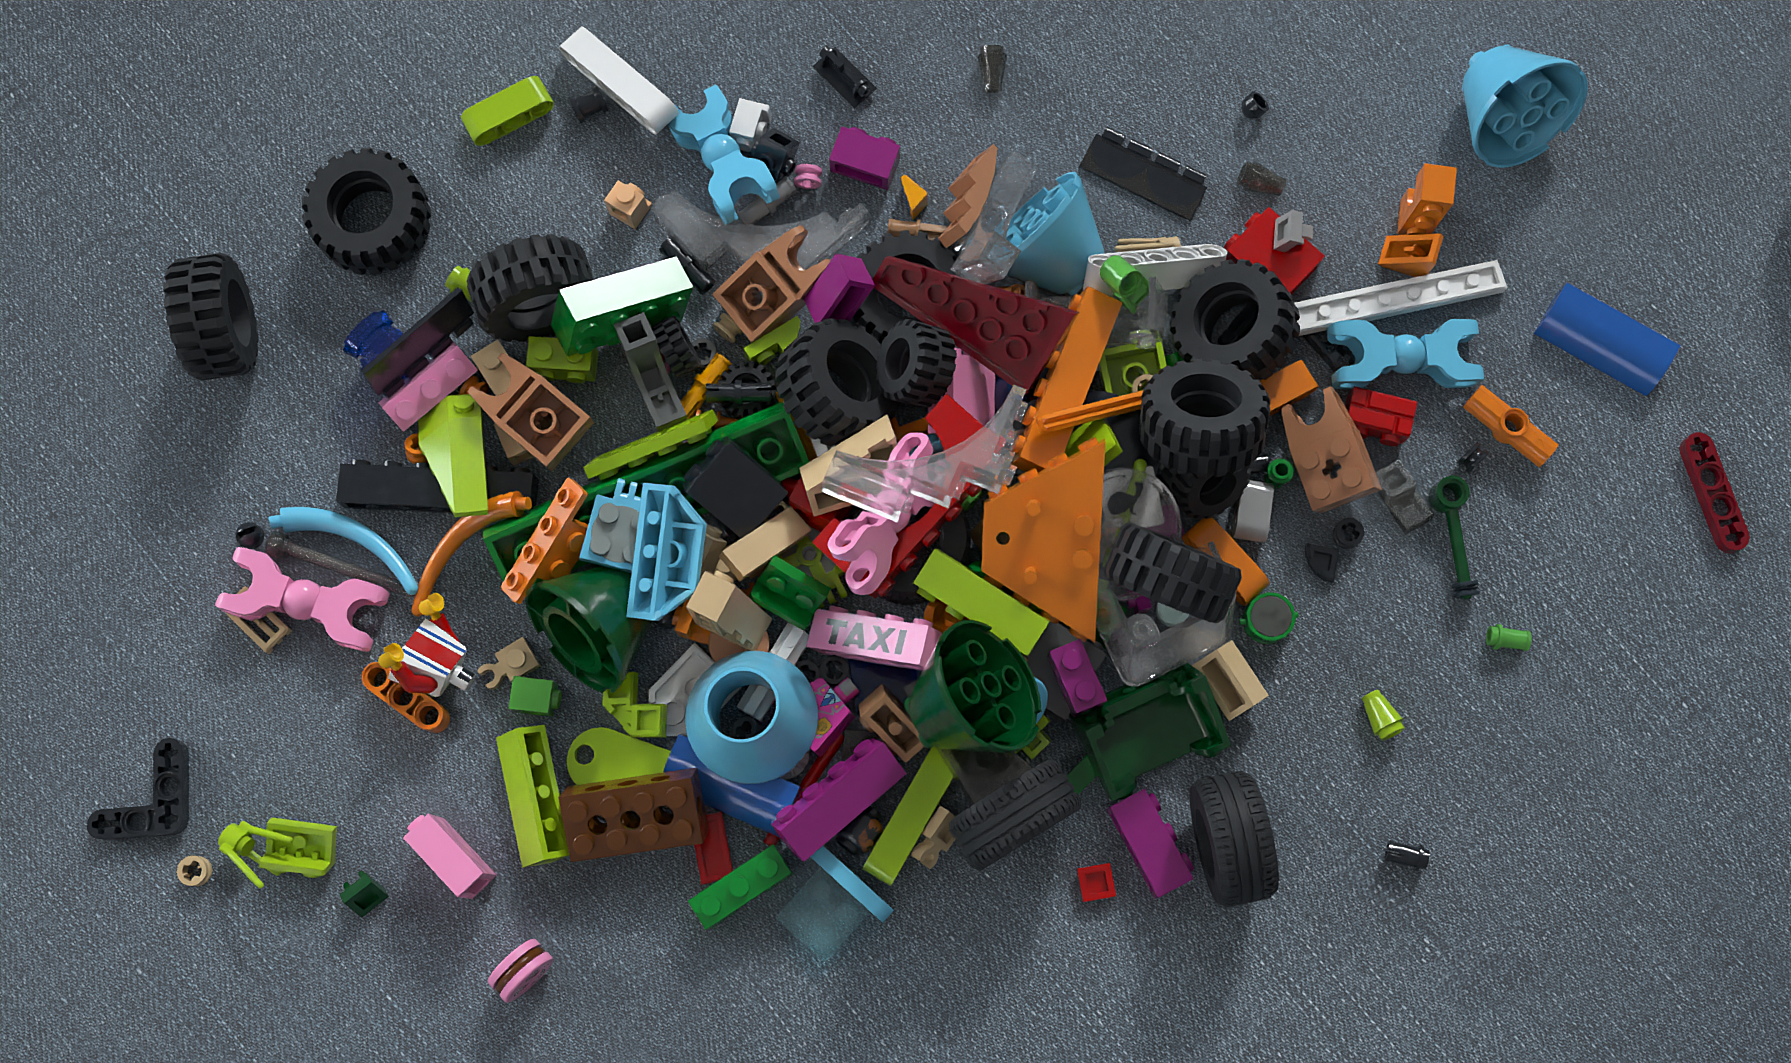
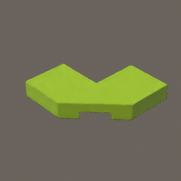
M628 672L622 685L615 692L611 693V689L603 692L602 705L620 722L630 737L666 738L667 705L663 703L637 704V672Z

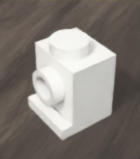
M739 98L729 133L738 143L740 150L750 152L758 139L760 140V137L766 133L767 123L770 124L771 121L769 105Z

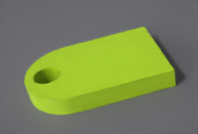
M592 728L581 733L572 742L567 754V769L576 785L663 773L671 751L609 728ZM584 746H590L594 751L593 760L585 765L580 764L577 760L578 750Z

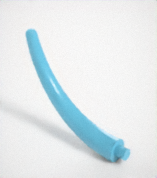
M312 507L280 508V515L269 516L271 529L283 527L285 533L295 531L327 532L348 538L362 545L379 557L390 568L407 594L415 595L417 593L418 585L401 557L383 538L362 523L333 511Z

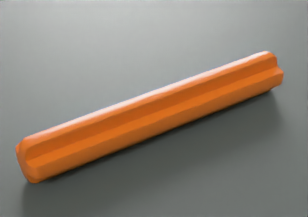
M1143 390L1039 416L1036 420L1038 430L1044 434L1141 409Z

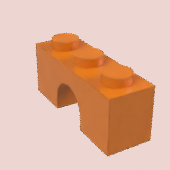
M1424 163L1416 176L1415 189L1408 188L1401 198L1397 234H1432L1454 204L1456 167Z

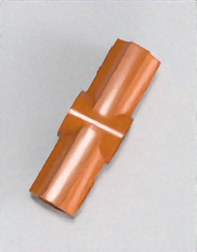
M1483 385L1473 393L1463 406L1466 411L1491 429L1493 437L1497 441L1510 444L1538 467H1541L1550 458L1559 445L1530 423L1528 415L1523 410L1511 408ZM1505 420L1513 422L1516 432L1507 429Z

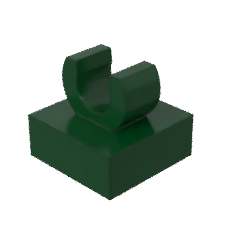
M359 871L360 879L352 885L345 882L343 885L344 891L339 895L343 903L362 918L389 896L382 885L367 873Z

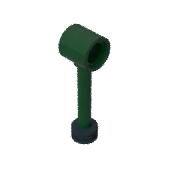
M1447 476L1430 489L1429 502L1436 511L1446 514L1458 582L1451 585L1452 589H1455L1452 592H1456L1453 594V598H1463L1466 600L1480 594V590H1476L1479 587H1475V585H1478V581H1471L1458 511L1462 509L1461 506L1468 500L1469 487L1462 478ZM1443 488H1449L1454 492V502L1445 499Z

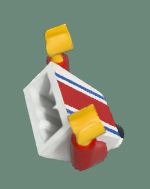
M439 593L429 595L428 599L421 601L419 604V611L425 616L430 615L431 619H425L402 648L397 643L384 647V654L379 656L378 659L381 667H391L388 679L400 683L408 693H422L438 697L441 696L450 683L467 691L476 676L473 672L462 667L467 649L458 640L445 615L440 614L439 611L444 608L445 603Z

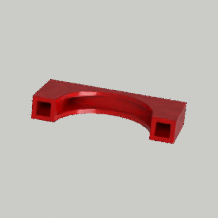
M948 394L924 418L936 431L943 446L946 473L942 490L935 504L920 520L896 533L899 540L892 551L889 572L878 588L869 594L874 599L879 595L884 597L889 593L896 583L893 579L900 571L907 572L918 560L916 554L924 545L926 547L931 546L941 534L938 529L946 521L952 522L963 510L961 504L969 495L972 498L975 497L985 486L986 483L983 480L991 471L994 473L998 472L1008 460V457L1005 456L1009 452L1007 446ZM834 518L812 543L846 573L851 561L833 558L828 548L830 537L841 523ZM869 570L865 573V575L859 582L865 580L869 576Z

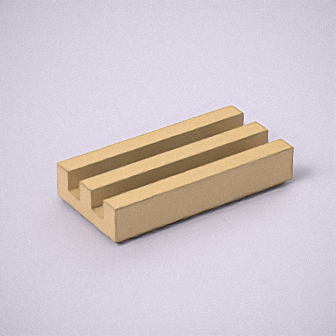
M244 586L237 594H241L249 588ZM269 612L266 616L279 628L276 633L261 618L253 620L270 637L265 642L242 618L226 613L267 654L274 650L273 647L276 644L279 645L283 641L282 638L285 635H289L292 632L274 612Z

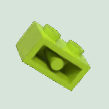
M529 336L526 367L541 375L547 381L560 379L572 383L596 382L599 351L597 348H594L586 354L580 355L577 353L566 356L558 338Z

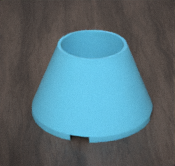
M764 651L738 652L715 662L696 681L686 706V732L697 757L715 774L737 783H764L775 780L790 772L796 767L795 765L804 757L806 752L810 750L818 728L817 700L807 678L788 660ZM745 685H761L772 690L776 698V710L771 723L763 732L748 739H734L722 733L719 715L722 704L730 693Z

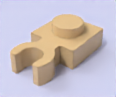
M521 637L495 653L499 661L498 663L484 664L477 671L481 676L490 671L494 672L493 681L486 684L489 690H494L502 684L504 677L508 676L509 680L513 683V676L524 677L541 665L526 639Z
M942 806L938 808L921 833L926 837L925 840L919 843L911 853V856L929 869L936 864L940 850L942 849L947 852L956 839L949 832V821L955 817L950 811Z

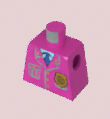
M822 677L810 683L818 705V728L811 749L819 757L827 751L855 718L845 704L860 691L848 677L833 689Z

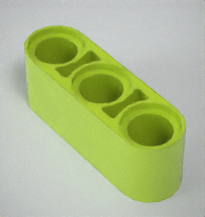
M530 76L467 108L461 114V120L474 144L484 146L544 116L553 109L554 102L540 77Z

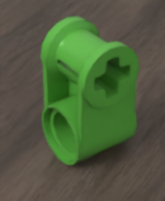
M1119 255L1109 257L1100 269L1101 279L1114 293V297L1121 301L1122 306L1133 315L1137 312L1136 307L1149 294L1154 295L1157 292L1141 272Z

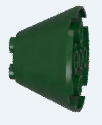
M964 620L947 628L940 636L910 697L905 700V709L919 733L920 742L925 747L1009 753L1026 747L1036 737L1039 731V727L1036 726L1037 714L1042 712L1035 678L1024 657L1008 638L1001 640L990 632L991 626L975 620Z

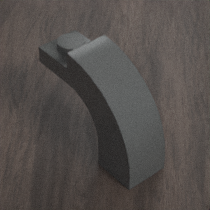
M644 312L614 324L618 341L634 382L657 431L660 432L687 420L686 412L669 378L659 352L656 337Z

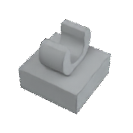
M1291 210L1275 220L1273 250L1286 252L1296 245H1303L1304 239H1313V226L1303 224V212Z

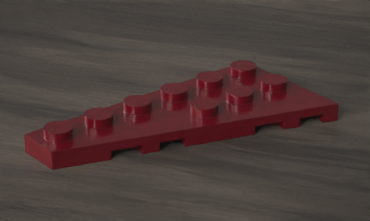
M892 256L884 258L872 279L875 289L923 323L948 331L958 348L1024 395L1031 391L1080 313Z

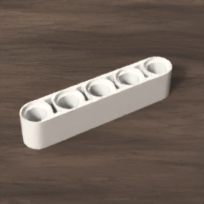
M581 26L559 46L561 53L575 68L653 134H658L679 114L676 106L666 95L586 28Z
M1202 244L1091 255L1087 262L1083 290L1089 286L1108 296H1113L1114 293L1101 279L1100 269L1103 263L1114 255L1121 256L1141 272L1156 291L1181 289L1183 287L1188 288L1191 284L1189 280L1196 274L1200 276L1205 273L1204 268L1212 264L1215 267L1221 266L1220 262L1226 260L1227 251L1218 245Z

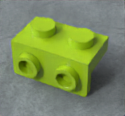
M273 817L267 822L266 830L292 837L293 842L286 843L266 838V853L259 860V868L270 869L273 873L294 872L302 873L303 876L308 878H317L324 876L335 864L337 826Z

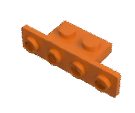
M567 478L562 487L557 491L554 500L540 519L537 528L523 547L520 556L501 585V589L515 603L521 604L527 590L534 584L537 578L550 580L569 575L580 557L588 524L573 518L588 493L571 478Z

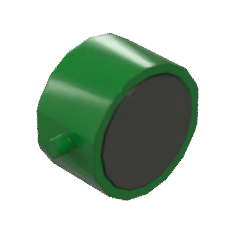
M1266 592L1258 595L1246 606L1242 619H1239V624L1244 626L1245 632L1252 640L1260 644H1273L1282 640L1292 631L1296 618L1299 615L1298 612H1294L1292 603L1286 597L1278 593Z

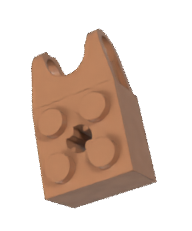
M797 226L787 231L760 252L754 253L712 294L751 342L758 340L789 321L806 305L804 298L831 261V259H825L806 270L799 265L797 259L798 250L808 234V231L803 226Z
M501 353L498 359L504 364L511 376L509 388L497 396L488 395L473 386L468 390V393L507 435L552 472L594 422L589 415L541 375L505 353ZM553 418L551 421L552 426L549 429L540 430L542 428L540 425L542 419L549 421Z
M1331 386L1323 389L1325 412L1321 420L1315 424L1306 425L1292 405L1282 406V417L1292 458L1312 511L1318 513L1327 512L1382 490L1361 433L1354 424L1339 395ZM1335 464L1341 465V469L1337 470V477L1331 475V469Z

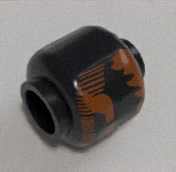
M871 806L867 807L839 831L834 840L852 855H856L857 852L867 853L883 833V826L878 821L881 815Z

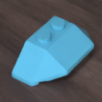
M643 483L626 617L659 621L693 595L700 581L707 524L675 486Z

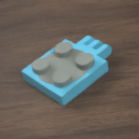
M618 478L613 498L596 495L579 560L632 573L641 497L635 496L638 483L631 481L627 494L622 492L625 480Z

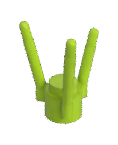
M241 821L239 825L232 823L219 836V851L226 854L259 889H262L264 887L263 882L239 857L248 856L259 864V860L262 857L253 851L255 840L252 838V834L286 843H292L293 838L254 827L245 821ZM271 872V873L274 874L275 876H279V875L281 874V873H273V872Z

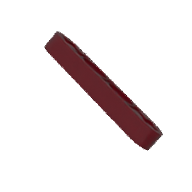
M1693 433L1680 443V455L1716 546L1722 552L1728 554L1735 553L1745 548L1749 543V531L1714 442L1705 433ZM1693 444L1701 445L1703 450L1700 452L1692 451L1690 446ZM1708 459L1709 462H1706L1701 466L1697 467V462H1699L1700 460L1702 462ZM1703 470H1710L1714 473L1716 477L1714 486L1703 483L1701 480V472ZM1719 499L1725 502L1728 508L1725 516H1720L1714 512L1712 507L1714 500ZM1729 519H1731L1733 522L1729 525L1726 524L1722 527L1719 524ZM1736 534L1738 540L1728 542L1726 536Z

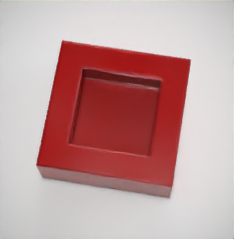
M1110 863L1076 869L1082 902L1116 897Z

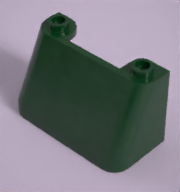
M1185 661L1171 663L1105 693L1107 702L1103 706L1074 718L1071 712L1069 714L1102 787L1112 801L1131 796L1133 790L1138 785L1136 777L1191 751L1204 758H1212L1219 755L1223 749L1231 746L1206 675Z

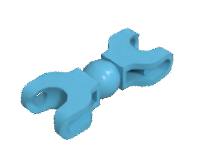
M713 85L704 90L707 98L704 109L699 113L686 114L676 106L679 114L667 125L677 144L685 149L699 151L704 165L714 172L709 182L708 191L713 199L715 210L725 225L738 219L734 206L743 195L757 194L766 204L779 199L780 195L766 164L755 158L744 157L740 153L738 143L728 135L733 118L728 109L729 105L725 96L717 85Z
M1450 319L1432 334H1424L1420 339L1409 334L1396 337L1383 334L1366 320L1335 322L1327 327L1328 341L1331 344L1347 346L1352 351V354H1354L1356 360L1355 365L1341 367L1331 376L1332 386L1335 389L1350 390L1354 386L1364 388L1380 374H1387L1393 370L1404 375L1416 371L1417 374H1428L1436 383L1444 388L1473 387L1485 380L1483 367L1477 364L1466 363L1459 356L1457 346L1458 343L1468 342L1476 334H1479L1478 322L1472 319Z

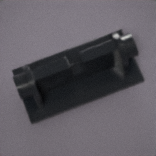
M825 46L819 52L821 59L813 65V68L854 109L877 89L836 47L829 48Z

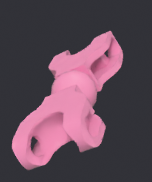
M909 433L900 440L891 452L888 460L886 479L880 486L883 493H880L872 500L868 512L862 511L857 519L842 521L828 541V548L833 558L851 561L845 574V579L850 590L855 594H871L878 588L887 576L891 566L892 551L899 540L896 533L907 526L911 514L916 515L924 506H933L939 497L945 473L943 470L927 467L933 453V447L926 434ZM918 446L917 449L913 452V454L909 456V452L914 447ZM869 570V576L865 580L859 582L865 575V573Z
M242 547L235 549L232 558L241 568L252 572V584L247 591L241 594L221 593L215 603V606L221 611L251 621L263 618L267 613L274 611L286 612L290 617L297 620L312 618L315 622L324 625L328 635L338 645L363 652L371 650L373 639L366 632L354 628L352 624L353 615L358 608L364 605L384 606L388 601L390 593L383 587L359 579L344 581L333 588L319 587L317 583L311 580L301 579L293 581L289 576L282 575L279 566L266 553Z

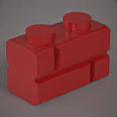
M1356 386L1350 390L1345 407L1360 431L1362 439L1372 436L1380 438L1379 442L1381 444L1398 446L1399 443L1403 444L1410 437L1417 401Z

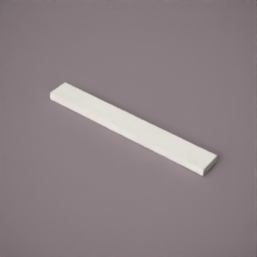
M1498 260L1295 302L1294 304L1299 309L1300 319L1297 321L1300 325L1299 336L1325 331L1327 327L1338 321H1372L1505 292L1507 285Z

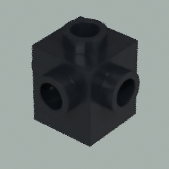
M772 128L762 135L760 140L758 139L755 142L750 156L763 161L775 183H777L784 176L789 177L794 171L797 160L794 157L800 142Z

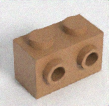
M883 683L858 705L860 711L859 720L870 733L875 731L883 739L881 742L886 745L893 756L897 754L906 763L924 747L919 740V733L904 704Z

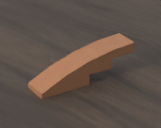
M994 144L976 156L948 188L956 198L943 212L951 224L938 239L946 248L967 234L980 215L989 195L995 173L998 148Z

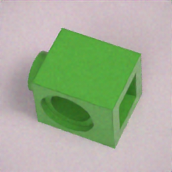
M513 676L508 709L515 713L554 717V710L559 709L561 705L562 691L558 690V684L553 680Z

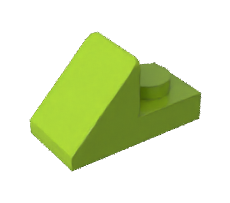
M795 316L744 347V356L747 362L754 361L755 364L765 365L774 359L776 352H779L780 355L784 353V349L800 336L801 320L799 317Z

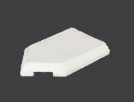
M696 643L649 689V704L663 703L667 705L666 736L687 735L685 713L689 695L699 677L715 663ZM742 687L737 688L727 696L721 709Z

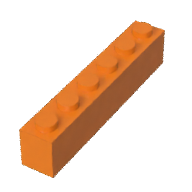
M1089 286L1080 295L1075 294L1071 299L1068 309L1080 313L1046 365V368L1049 369L1046 378L1042 377L1035 388L1034 396L1038 398L1034 407L1030 406L1023 418L1022 424L1026 425L1023 436L1018 435L1011 448V453L1015 454L1011 463L1012 466L1025 472L1036 468L1037 472H1040L1050 467L1048 464L1049 460L1064 453L1074 426L1042 434L1038 430L1036 420L1039 416L1083 405L1122 306L1121 301Z

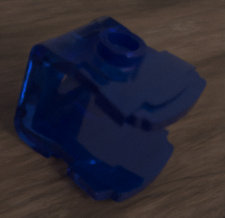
M384 310L373 312L349 333L344 340L345 346L343 351L345 354L356 359L359 356L362 357L360 359L363 366L360 370H362L404 333L391 326L394 322ZM405 375L401 376L403 380L407 378Z

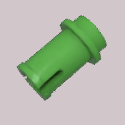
M1496 624L1495 626H1489L1486 633V644L1496 650L1500 647L1528 651L1531 646L1532 635L1528 630L1503 628L1502 624Z

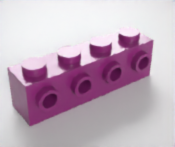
M872 738L858 744L851 757L845 762L840 761L832 766L825 779L820 783L810 785L802 793L803 797L794 805L784 807L776 815L777 819L770 825L791 852L800 860L806 861L907 774L883 742Z

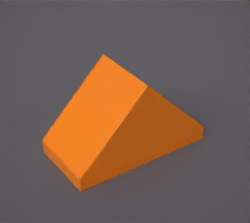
M1441 233L1386 236L1378 264L1381 267L1412 277L1428 275L1436 264L1444 236Z

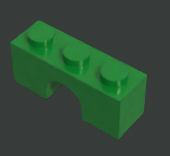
M772 845L688 900V903L705 930H711L738 912L737 910L759 895L770 891L794 874L777 847Z

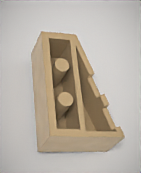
M888 415L883 416L799 468L813 516L871 500L880 493H883L880 486L886 479L890 454L897 445Z
M705 571L686 606L696 625L748 651H756L772 618L733 584V578L720 571H716L714 575Z

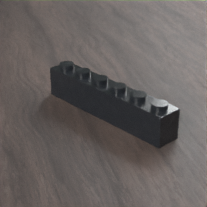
M358 459L351 460V464L340 463L336 502L344 508L452 513L441 491L438 480L430 470L429 463H415V467H404L402 463L395 461H384L383 465H371L369 461ZM486 466L488 499L497 495L519 491L523 497L531 498V508L536 506L539 480L533 473H530L529 469L513 467L510 472L498 471V468L493 466Z

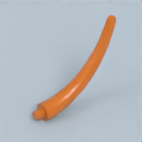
M519 491L497 495L488 499V515L461 517L445 534L431 555L418 584V591L415 594L411 609L412 614L416 617L423 615L419 611L420 602L428 599L441 571L456 550L468 538L496 521L521 517L524 510L531 509V498L523 497Z

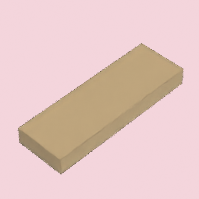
M790 506L723 550L719 558L737 579L742 581L767 564L774 555L779 556L807 537L812 530Z

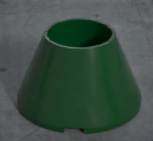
M600 566L534 584L526 592V609L537 634L543 631L553 646L548 650L570 674L586 686L601 693L607 689H611V693L615 692L622 685L653 620L626 617L631 574Z

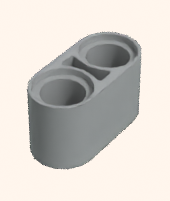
M1249 480L1248 487L1243 490L1244 494L1235 501L1232 538L1265 543L1270 527L1274 485L1273 483Z

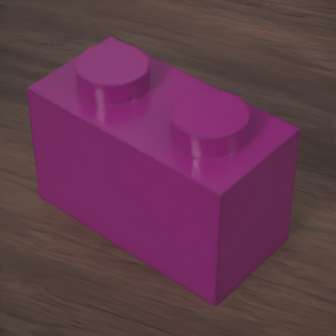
M841 126L829 158L830 171L888 190L900 160V145H897L894 140L887 137L876 138L867 135L864 130L857 127L849 129Z
M836 253L804 298V302L815 323L831 318L850 321L875 284L862 259Z
M1081 639L1049 651L1047 659L1073 718L1103 706L1107 702L1105 693Z

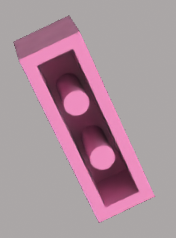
M453 342L435 359L429 360V364L412 379H406L404 381L405 385L389 399L385 397L378 403L404 432L478 371V369Z

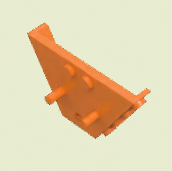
M1096 437L1078 445L1080 451L1069 457L1066 453H1062L1048 461L1050 467L1040 472H1037L1036 468L1021 474L1017 477L1019 483L1007 488L1006 484H1002L988 492L990 498L984 502L981 571L986 574L984 576L985 580L998 588H1001L1003 585L1014 591L1012 596L1024 605L1029 606L1033 603L1042 609L1040 614L1052 623L1058 624L1061 621L1071 627L1069 633L1074 637L1081 639L1083 642L1090 639L1094 643L1096 637L1105 439L1098 441ZM1000 532H1006L1010 540L1006 544H1000L997 541V535Z

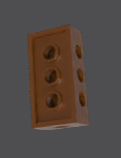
M698 768L568 786L558 797L571 862L702 844L709 833ZM661 806L669 807L673 814L664 812ZM629 810L635 811L640 816V819L632 817ZM596 815L605 818L607 823L599 821Z

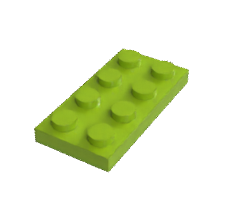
M711 409L660 432L657 431L600 454L583 466L588 479L598 475L600 480L618 473V470L624 468L626 463H628L629 468L648 461L647 458L653 456L656 451L659 456L676 450L677 446L683 444V440L687 439L689 444L707 437L706 434L712 432L711 427L718 421L714 409Z

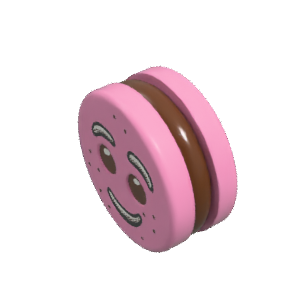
M536 939L526 941L511 952L488 978V984L494 990L496 989L497 993L500 994V997L506 1003L514 1001L530 989L553 963V957L548 952H545L541 947L542 945Z

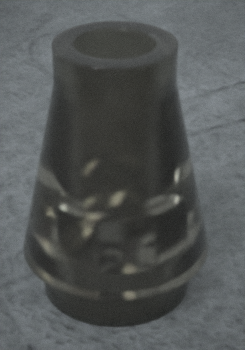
M1001 45L982 46L980 54L977 55L984 92L986 93L1002 91L1008 55L1004 53V47Z
M1246 161L1240 170L1237 185L1242 186L1245 191L1280 196L1285 188L1286 178L1277 175L1257 161L1252 163Z

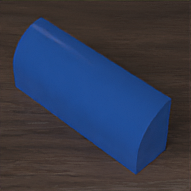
M1566 283L1556 293L1533 333L1644 396H1647L1661 380L1681 346L1569 283Z
M681 734L676 739L663 771L669 772L698 768L704 805L779 838L781 837L770 824L777 819L776 815L780 810L788 805H794L799 800L803 791L800 786L780 777L759 784H743L724 779L708 769L700 761L692 749L688 737Z

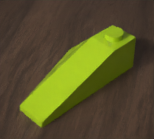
M470 394L446 396L418 420L419 448L422 454L425 455L433 476L435 475L441 491L454 517L488 515L482 408Z

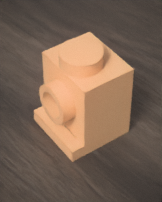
M619 180L604 200L610 215L634 229L637 228L652 206V202L645 199V193L639 187L632 183L624 184Z

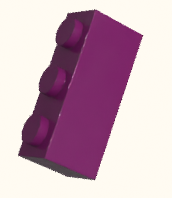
M1143 789L1106 809L1154 899L1194 879L1190 873L1194 871V867L1185 852L1180 854L1174 843L1178 840L1176 833L1169 823L1164 824L1158 812L1162 809L1153 793L1147 794L1146 790Z

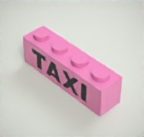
M830 606L829 611L821 609L815 611L806 647L822 655H837L847 659L923 671L942 633L932 628V622L914 618L913 623L904 622V618L896 615L885 614L884 619L876 618V614L868 611L857 610L855 615L848 614V610L844 608Z

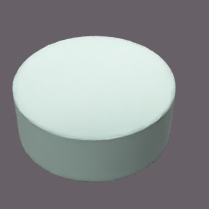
M1157 603V617L1167 626H1178L1189 616V614Z

